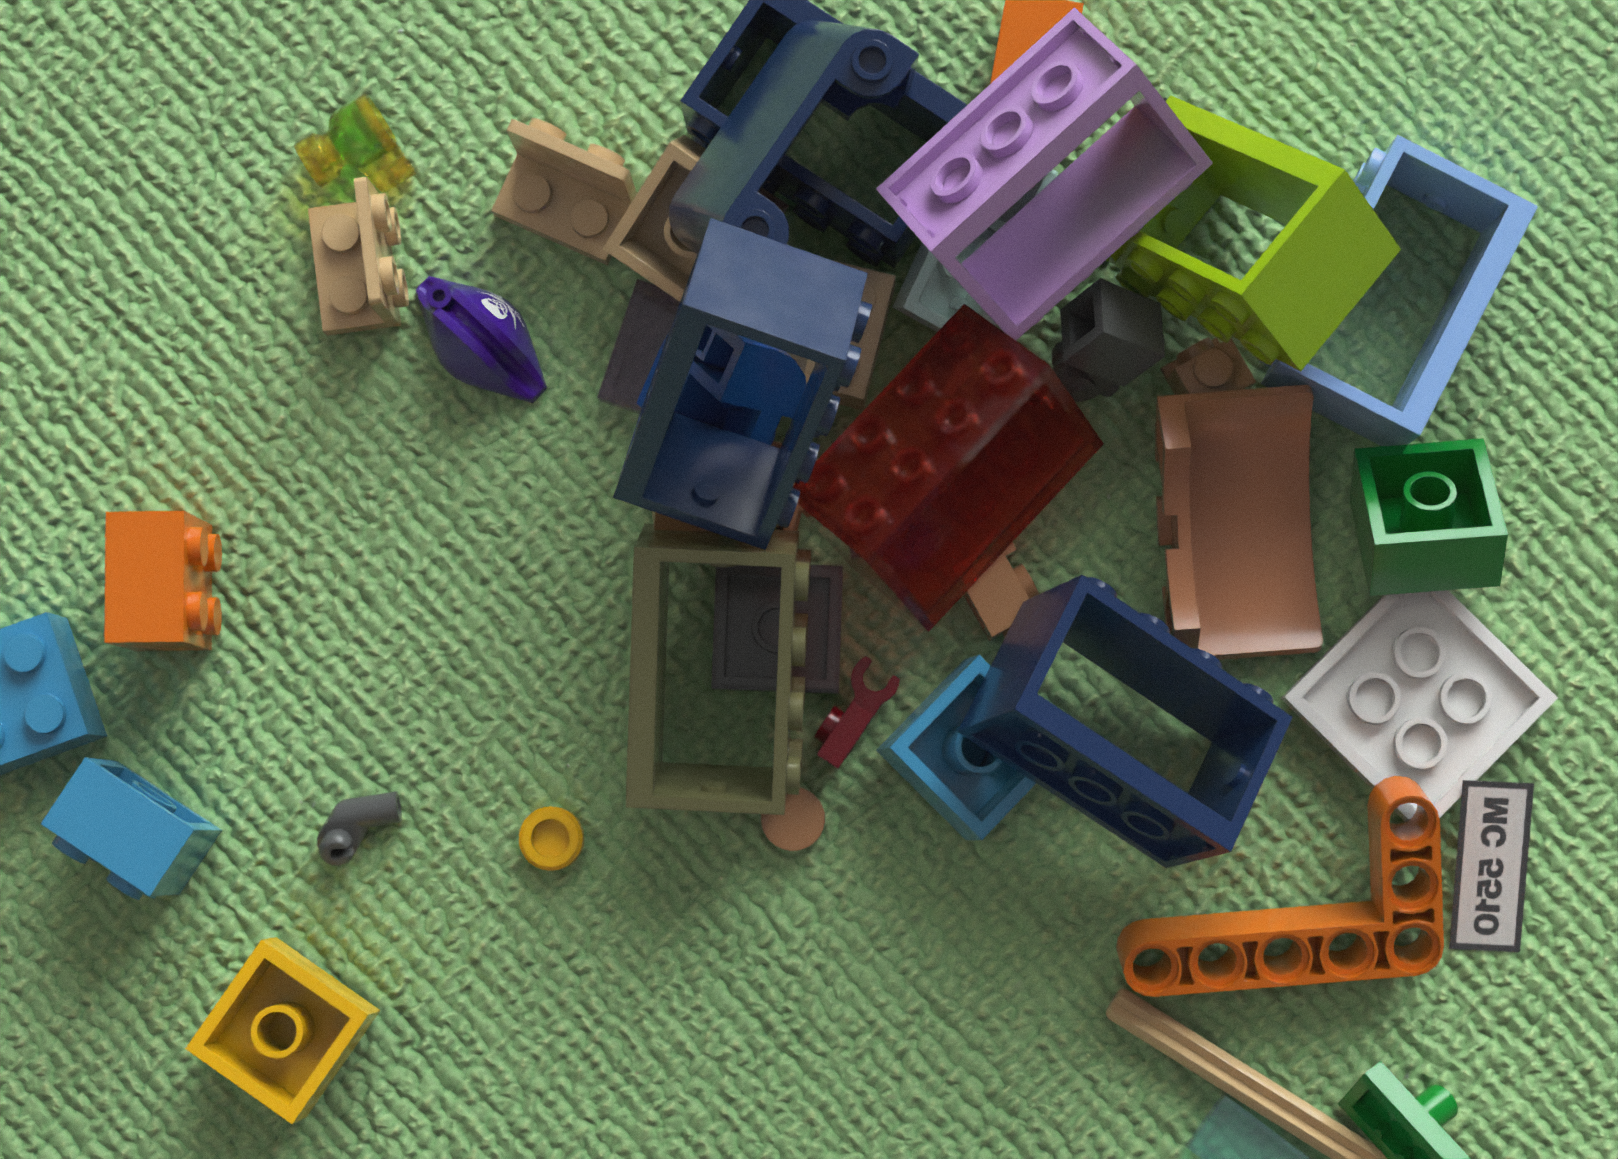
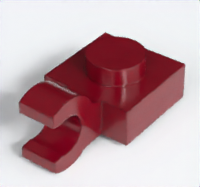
M867 656L860 659L852 670L851 686L855 694L854 700L845 712L834 706L814 735V738L823 744L817 756L837 770L840 769L879 708L895 695L899 687L900 678L893 675L882 690L872 691L868 689L863 682V675L869 669L872 660Z

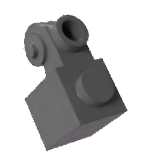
M1100 278L1060 309L1062 341L1053 347L1051 354L1052 373L1054 376L1053 391L1056 397L1070 402H1083L1091 400L1098 395L1110 397L1117 392L1120 386H1126L1164 358L1165 338L1163 335L1161 303Z

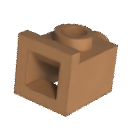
M1210 337L1205 338L1176 355V360L1160 369L1174 395L1251 389L1256 383L1232 338L1228 343H1219L1217 338L1212 340Z
M1011 538L954 569L952 574L988 641L1000 635H1003L1005 638L1022 603L1039 595L1026 568L1022 564L1012 568L1008 561V558L1012 557L1017 550Z

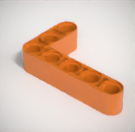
M1392 776L1383 779L1371 791L1367 805L1371 901L1149 918L1134 921L1123 928L1117 938L1116 945L1126 982L1133 991L1143 996L1160 997L1409 977L1429 972L1436 967L1442 958L1444 949L1441 835L1437 809L1417 782L1403 776ZM1405 803L1417 804L1415 814L1407 822L1400 824L1389 822L1392 812L1398 806ZM1410 865L1419 867L1418 874L1409 883L1404 885L1392 884L1394 875L1401 868ZM1405 929H1421L1418 938L1411 944L1405 946L1394 945L1397 936ZM1344 933H1354L1357 935L1354 943L1347 949L1341 951L1329 949L1331 942L1337 936ZM1280 938L1292 940L1290 948L1283 954L1278 956H1267L1264 954V950L1272 941ZM1219 943L1228 946L1226 953L1218 960L1203 961L1199 959L1202 950L1209 945ZM1159 949L1164 952L1162 958L1154 965L1146 967L1133 963L1137 955L1144 950Z

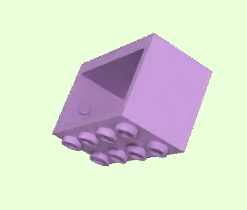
M1073 8L880 184L876 190L1014 343L1027 330L1037 324L1046 313L1076 286L1086 280L1096 268L1126 241L1136 235L1146 223L1176 196L1186 190L1213 162L1137 64L1076 8ZM1130 100L1134 104V107L966 260L962 263L958 261L956 257L1127 101Z

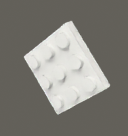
M1449 590L1383 595L1281 699L1372 789L1385 778L1392 776L1408 777L1417 782L1437 809L1440 818L1461 797L1463 780L1477 781L1558 697ZM1405 803L1398 806L1394 811L1407 822L1415 814L1417 804Z

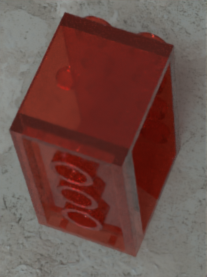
M963 304L815 462L808 482L800 481L799 484L795 483L792 488L800 490L797 503L799 510L848 565L929 632L1104 443L1048 363L966 304Z

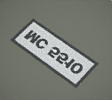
M1463 780L1449 949L1520 952L1534 783Z

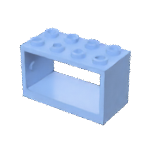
M1397 135L1385 152L1375 147L1366 163L1363 162L1353 179V182L1373 210L1385 186L1388 185L1481 234L1393 405L1390 406L1310 364H1307L1302 371H1299L1277 359L1271 365L1259 361L1269 367L1261 382L1262 385L1268 388L1295 385L1310 386L1314 396L1312 411L1380 446L1408 445L1421 435L1538 208L1537 205Z

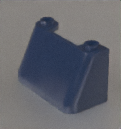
M807 20L795 25L786 33L675 193L669 206V222L677 239L697 254L709 220L713 218L787 244L789 241V225L784 213L775 203L759 192L821 103L847 121L857 110L869 105L884 106L893 113L912 86L919 53L893 35L880 29L816 20Z

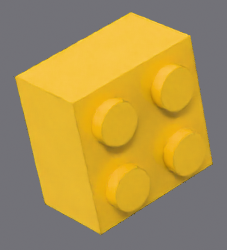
M279 938L262 939L185 1049L290 1124H294L308 1116L381 1010Z

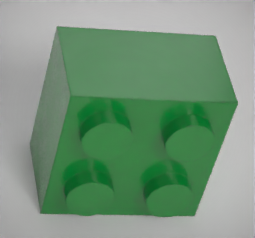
M1484 438L1354 448L1350 505L1369 596L1500 586L1508 532Z

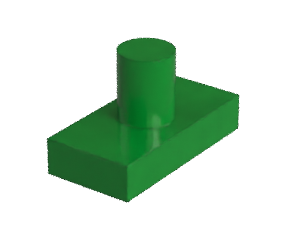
M1379 1061L1365 1072L1338 1102V1105L1387 1159H1471L1442 1128L1457 1115L1458 1107L1453 1095L1440 1085H1430L1414 1097L1382 1061Z

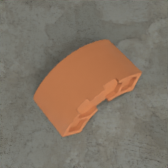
M1308 385L1157 396L1155 459L1159 463L1162 482V496H1156L1158 545H1171V549H1165L1167 580L1166 586L1162 587L1165 623L1170 629V634L1190 648L1200 649L1212 654L1218 660L1315 653L1320 651L1323 645L1311 537L1309 456L1314 396L1312 388Z

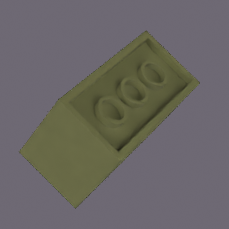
M644 524L634 546L626 808L784 815L787 794L799 795L803 739H791V731H802L806 677L793 676L794 666L805 667L808 613H796V601L808 602L811 569V550L799 549V531L774 530L768 546L764 550L711 531L654 530L653 524ZM669 562L701 563L715 567H734L736 565L782 567L773 768L662 762Z

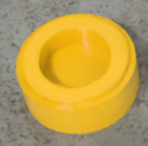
M549 806L535 810L524 820L519 831V846L523 856L530 864L542 870L554 871L570 866L580 856L584 847L585 836L580 821L573 813L560 807Z

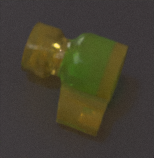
M366 93L333 112L329 118L328 130L324 134L312 133L294 144L302 163L321 188L340 177L342 167L347 164L356 166L383 193L390 191L416 174L414 167L399 146L388 123Z

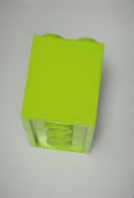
M1170 95L1165 102L1213 164L1106 261L1115 264L1120 269L1116 279L1125 289L1145 297L1149 295L1155 297L1161 303V306L1176 318L1186 321L1191 315L1217 339L1228 343L1232 337L1240 340L1241 344L1260 361L1271 365L1277 359L1302 371L1401 251V248L1345 169ZM1220 195L1286 225L1241 280L1176 249Z

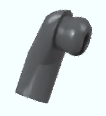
M398 792L349 798L337 803L317 837V846L321 858L327 864L333 866L344 865L352 859L370 827L401 823L402 810Z

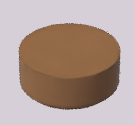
M800 788L799 795L787 794L784 815L761 814V825L764 834L775 846L788 851H798L811 846L818 840L824 829L825 812L821 802L813 793Z

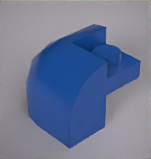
M706 324L674 412L771 445L781 417L793 418L807 385L806 376L795 359L787 352ZM667 336L664 339L662 345L660 346V349L657 353V356L654 360V363L651 367V370L648 374V377L636 402L641 408L644 403L646 394L648 392L659 358L661 356L663 347L665 345Z

